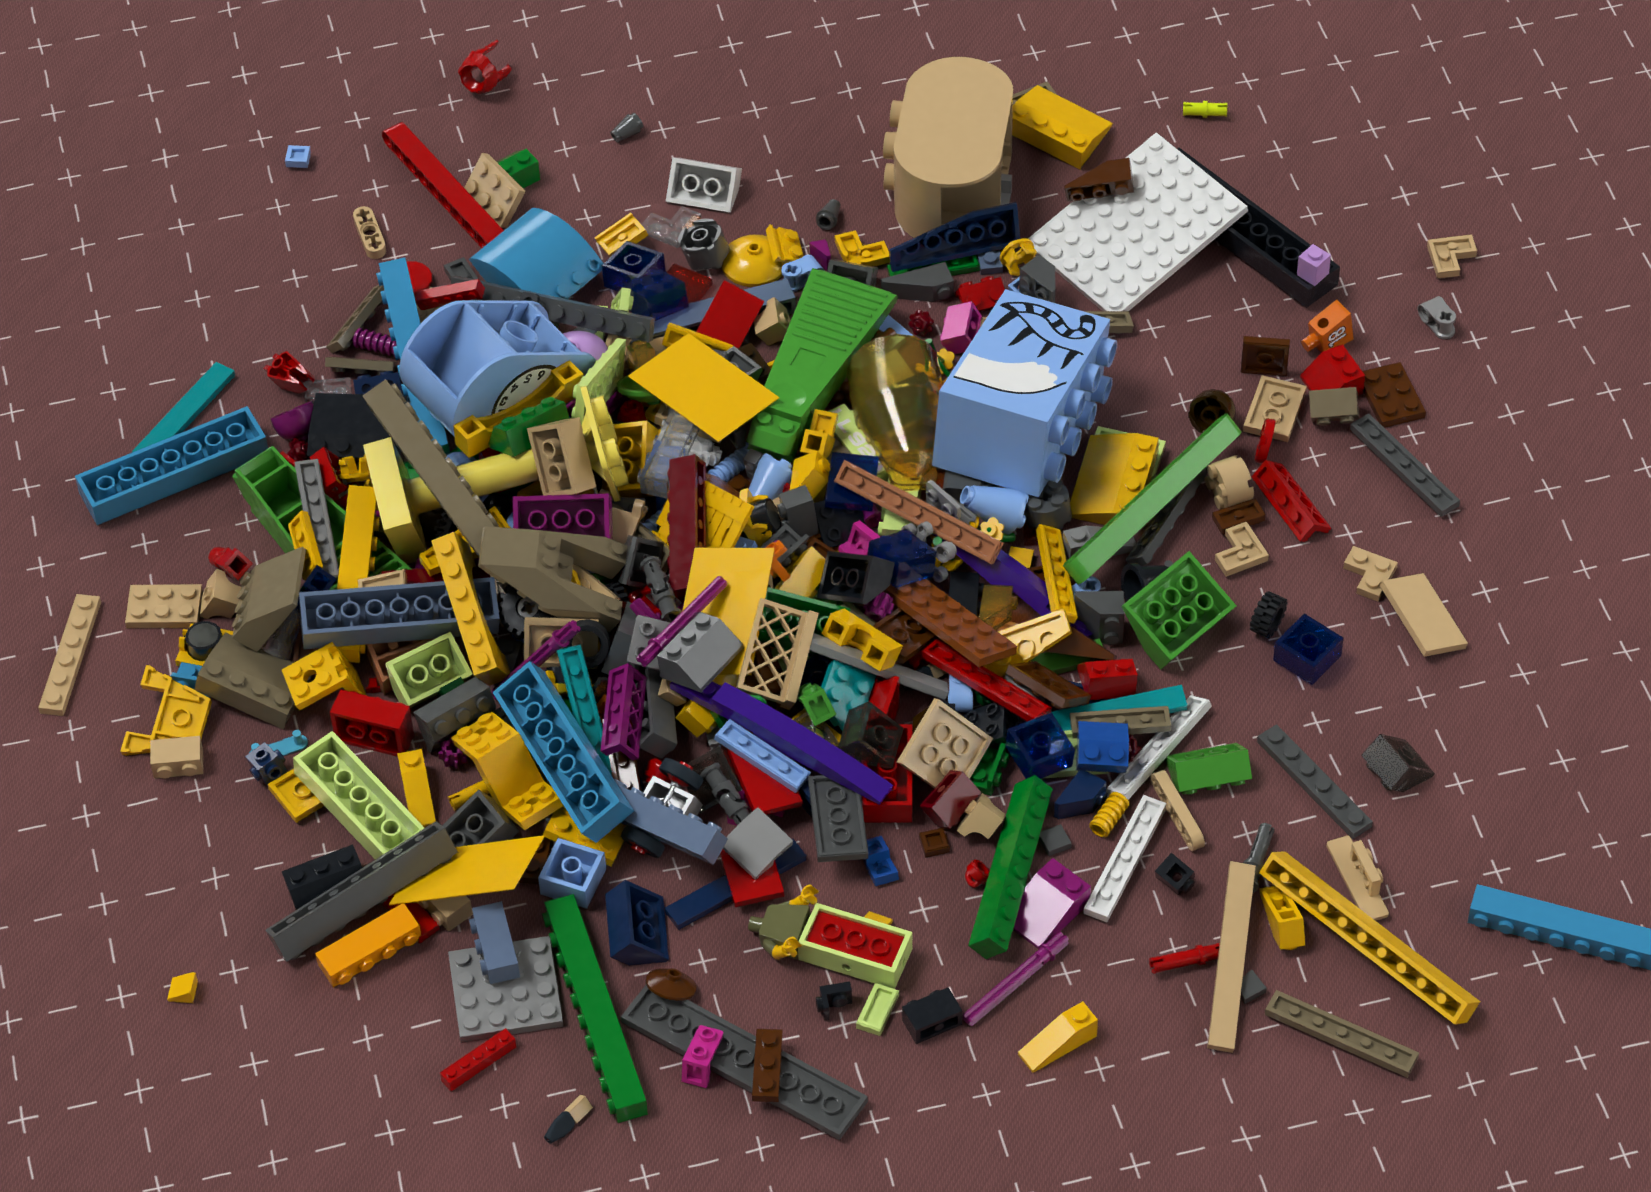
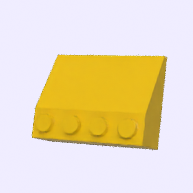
M1039 85L1032 88L1013 105V136L1078 169L1082 168L1113 125L1112 122Z
M1139 433L1090 435L1070 502L1072 518L1103 525L1110 521L1150 483L1159 453V438Z

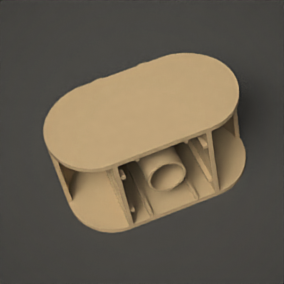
M949 57L932 61L919 68L909 78L903 101H892L890 127H897V132L885 133L883 158L894 159V164L886 163L883 187L884 190L894 191L896 219L903 230L913 238L969 212L1001 205V174L1009 173L1012 157L1013 85L1006 73L995 65L969 57Z

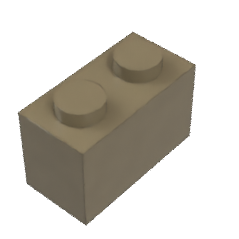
M1356 387L1309 391L1312 423L1329 425L1331 424L1330 421H1340L1342 424L1353 423L1354 419H1359L1358 392Z

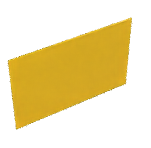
M690 333L628 375L629 378L717 442H720L779 399L776 394Z
M775 548L694 549L683 610L717 576L723 577L727 581V586L701 612L720 618L744 646L739 654L718 675H740L760 598H766ZM755 652L752 653V654H751V657H750L753 663H754Z
M545 835L455 847L458 853L454 854L448 862L437 865L428 874L420 876L398 890L389 905L514 890Z

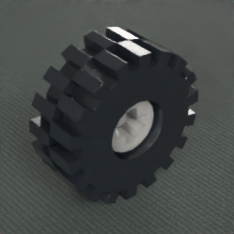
M510 585L505 587L507 590L506 594L501 593L500 595L502 601L498 602L499 618L506 630L518 640L524 639L525 617L559 618L538 609L536 602L528 597L524 599L517 594V589ZM524 605H535L532 608L533 612L531 614L527 611L523 612L526 609Z

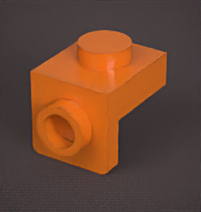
M778 540L766 547L775 548L770 574L774 579L779 576L785 582L791 575L777 559L788 549Z

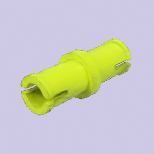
M1203 101V103L1183 102V116H1203V118L1208 116L1227 117L1228 103H1208V101Z

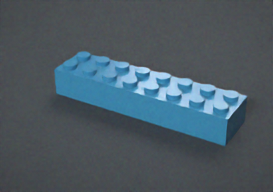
M248 406L75 475V479L82 500L96 525H99L234 470L267 450L268 444L265 434Z
M529 661L493 691L494 696L517 732L521 735L528 750L581 834L597 843L634 812L544 670Z

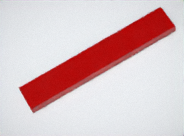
M938 639L921 651L923 659L1035 726L1051 714V707L987 668L976 666L958 651Z

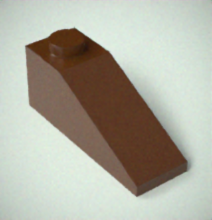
M1071 625L1072 634L1044 651L1117 660L1115 654Z

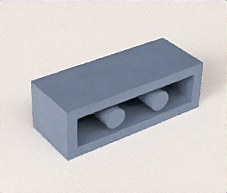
M502 901L472 908L473 918L469 919L472 934L477 933L478 939L474 940L477 955H483L484 960L479 961L482 975H488L490 984L520 978L518 961Z

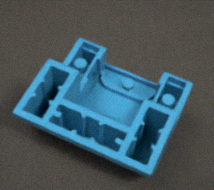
M531 208L469 258V261L486 282L564 299L570 298L606 268L596 252L574 228L558 216L539 208Z

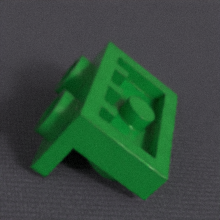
M1005 743L1000 744L999 750L988 747L970 777V780L983 794L992 796L994 788L1000 786L1002 780L1001 769L1002 767L1006 768L1009 761V754L1006 753Z

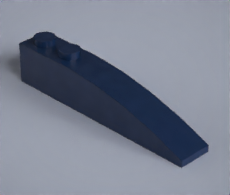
M1014 202L969 212L889 249L891 271L894 272L1004 249L1010 242L1020 239L1017 203Z

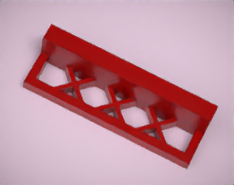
M1265 460L1251 477L1298 540L1306 542L1315 531L1328 533L1331 527L1284 465Z

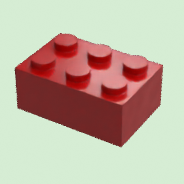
M340 689L330 710L333 732L345 744L398 757L397 753L407 752L413 740L414 730L410 706L401 702L395 703L379 697H370L355 691Z

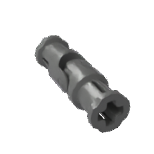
M655 556L647 557L640 563V569L642 572H645L647 577L646 583L649 589H651L655 606L662 613L661 620L671 623L682 611L676 606V596L671 585L668 583L666 573L661 569L660 558Z
M718 762L704 769L700 776L707 780L713 789L712 794L725 809L729 819H733L736 825H739L750 814L747 810L748 805L741 799L731 780L726 779L720 770L721 765Z

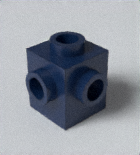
M265 742L245 756L252 767L249 769L252 776L257 781L262 780L267 786L268 783L288 772L283 764L286 759L278 749L273 751Z

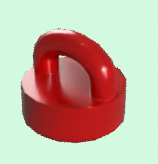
M974 859L967 865L965 873L967 884L973 888L978 887L980 884H985L990 870L983 862Z

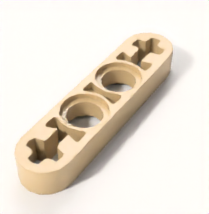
M1162 770L1151 774L1153 788L1160 800L1167 803L1166 810L1191 851L1203 848L1205 846L1203 834L1166 771Z

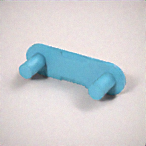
M294 730L293 736L268 746L273 751L278 749L285 756L305 749L308 745V740L304 735H301L300 730ZM258 743L252 744L251 751H253L260 745Z

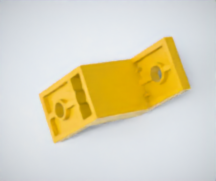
M494 712L481 715L475 723L462 727L457 731V734L451 737L454 745L473 760L492 798L505 814L523 830L530 828L564 806L554 789L543 780L519 732Z

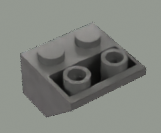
M1037 255L1020 268L1019 292L1055 303V266L1041 255Z

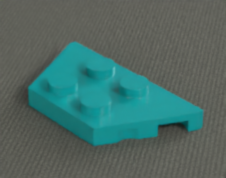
M833 660L828 665L821 687L827 694L837 714L829 719L834 727L838 725L846 735V739L853 743L855 742L877 675Z

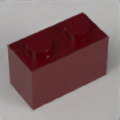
M950 770L922 802L920 807L938 827L950 829L958 824L961 819L960 816L972 800L976 801L981 791L963 771Z

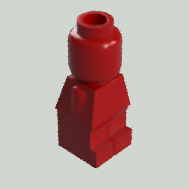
M215 547L210 551L208 557L212 566L225 571L230 578L238 581L253 564L237 548L231 550L229 547Z

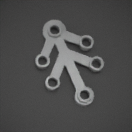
M925 521L919 524L917 528L912 523L903 526L899 544L893 546L894 549L891 556L899 558L929 581L932 580V576L936 582L946 580L948 578L946 568L943 566L936 567L927 558L937 557L940 562L945 563L955 557L957 553L956 546L952 542L944 541L936 545V547L923 548L926 537L933 533L931 523ZM916 536L912 550H907L910 539ZM911 560H915L923 569L917 567Z

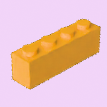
M402 903L315 953L318 966L333 988L339 984H346L356 974L370 970L375 963L382 959L391 958L396 951L405 946L415 944L419 936H421L420 926L406 905Z

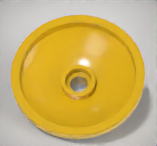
M747 235L728 244L729 253L723 260L721 267L726 277L734 283L746 287H755L777 281L783 276L781 273L782 262H773L767 236Z

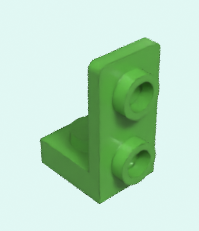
M811 682L800 686L797 700L803 704L814 726L837 715L822 687L815 683L811 684Z

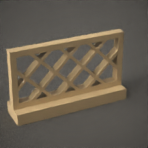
M760 598L736 688L745 693L759 695L764 699L781 704L780 707L790 710L797 700L819 613L810 610L806 613ZM763 608L773 609L777 617L767 622L762 614ZM788 615L800 618L798 626L791 630L784 619ZM780 621L786 632L776 637L769 625ZM765 628L771 640L761 644L756 634L757 631ZM788 635L793 646L784 652L778 640ZM774 643L780 655L770 659L764 647ZM759 650L765 662L755 667L750 657L752 653ZM782 658L787 665V669L778 674L772 662ZM768 665L774 677L764 682L758 669ZM753 673L759 685L755 687L744 685L745 676ZM776 680L781 688L780 696L770 693L766 685Z

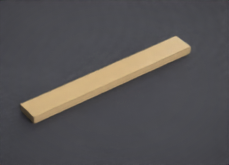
M1230 861L1208 1049L1233 1053L1235 1048L1255 865Z

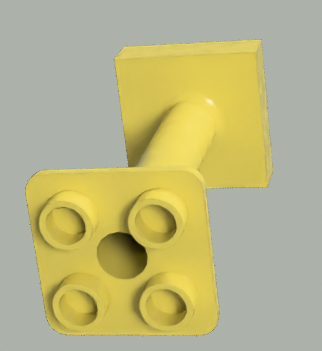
M587 386L580 387L586 407V413L581 426L591 467L607 482L614 502L620 501L617 487L629 484L622 457L618 451L616 432L611 416L608 413L604 396L591 399ZM391 437L364 444L363 447L384 532L396 555L406 564L416 562L419 554L427 548L419 514L442 508V506L420 477L410 479L409 473ZM532 448L515 457L501 453L456 466L460 473L458 478L463 476L474 492L472 497L476 494L478 497L539 480Z

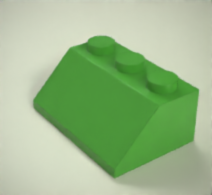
M1238 743L1171 754L1165 758L1175 788L1182 792V794H1193L1197 792V789L1204 787L1207 790H1215L1221 788V784L1230 783L1232 786L1245 784V780L1252 779L1248 749Z

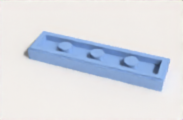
M731 719L715 735L714 740L794 793H797L811 774L810 771Z

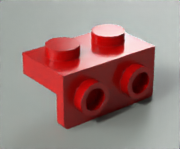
M987 276L976 284H973L972 281L960 284V288L957 289L955 295L959 297L961 304L972 301L978 311L981 312L992 309L1005 288L1001 277Z

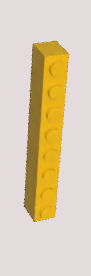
M349 485L337 589L358 588V580L369 577L370 571L375 570V557L371 556L372 551H377L378 537H374V531H379L380 517H376V511H379L373 487ZM366 644L339 646L338 649L350 662L360 663V655L365 654Z

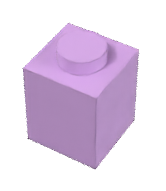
M1312 244L1298 258L1297 276L1316 286L1329 274L1331 255Z

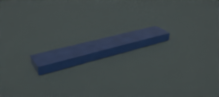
M793 838L792 846L775 859L779 875L807 860L806 854ZM726 875L665 907L666 915L678 930L733 901Z

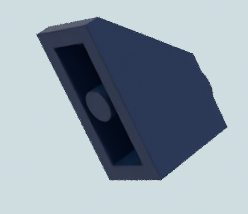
M1080 769L1055 801L1054 817L1063 819L1093 813L1098 805L1102 806L1107 799L1106 781Z

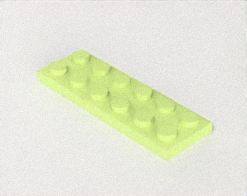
M617 338L612 345H609L607 351L602 353L601 358L595 361L594 366L589 368L588 373L582 376L581 381L574 386L573 398L576 399V404L572 409L571 418L579 417L581 425L586 413V407L580 387L587 386L591 399L604 396L605 403L617 390V382L623 378L626 339Z

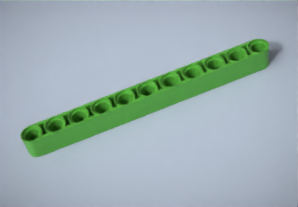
M1228 413L1210 425L1063 564V567L1078 585L1093 575L1242 433Z

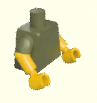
M806 885L802 889L801 895L778 905H769L764 918L750 917L748 930L759 933L761 946L774 959L790 957L799 960L798 948L802 946L799 939L811 915L808 905L809 903L812 905L817 903V898L814 895L819 892L812 885Z

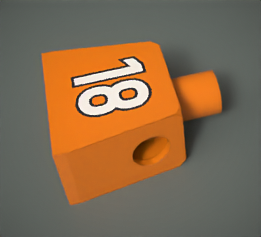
M1335 300L1309 321V336L1301 340V344L1307 352L1317 348L1322 353L1352 341L1354 338L1351 313L1338 300Z

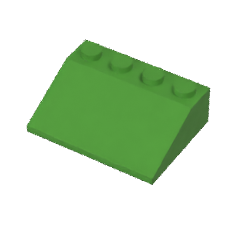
M1188 551L1121 607L1144 651L1161 670L1227 616L1236 607V604L1192 553Z

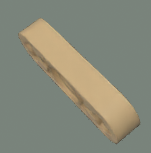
M359 207L354 210L353 218L365 252L371 259L382 258L386 254V246L374 213L369 207ZM362 217H365L367 222L364 223ZM368 230L375 231V233L372 235L364 234V232ZM372 243H376L377 249L372 247Z

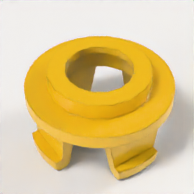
M1017 239L1010 242L1002 250L1000 261L1008 268L1010 275L1020 276L1018 265L1023 262L1026 264L1035 258L1037 251L1034 249V244L1030 239ZM1021 247L1020 250L1015 253L1014 249Z
M366 455L359 458V470L353 456L344 457L342 460H339L341 469L340 479H346L347 482L371 479Z

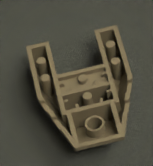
M487 526L483 528L478 567L502 584L507 582L516 588L518 595L524 599L528 597L536 602L538 609L559 618L599 619V623L606 628L608 633L621 621L622 601L573 583L571 580L573 564L613 579L626 564L627 545L601 536Z

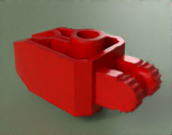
M288 351L280 355L275 353L272 357L274 359L272 366L266 365L263 368L267 372V376L284 390L303 393L308 389L302 382L315 381L314 376Z

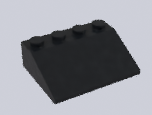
M315 394L308 434V458L325 447L340 459L353 456L355 463H359V458L365 455L364 444L390 437L370 410L363 398L364 394ZM403 396L408 402V396ZM395 444V447H396V449H397V451H398V453H399V455H400L402 461L404 462V457H405V456L403 455V453L401 452V450L398 448V446Z

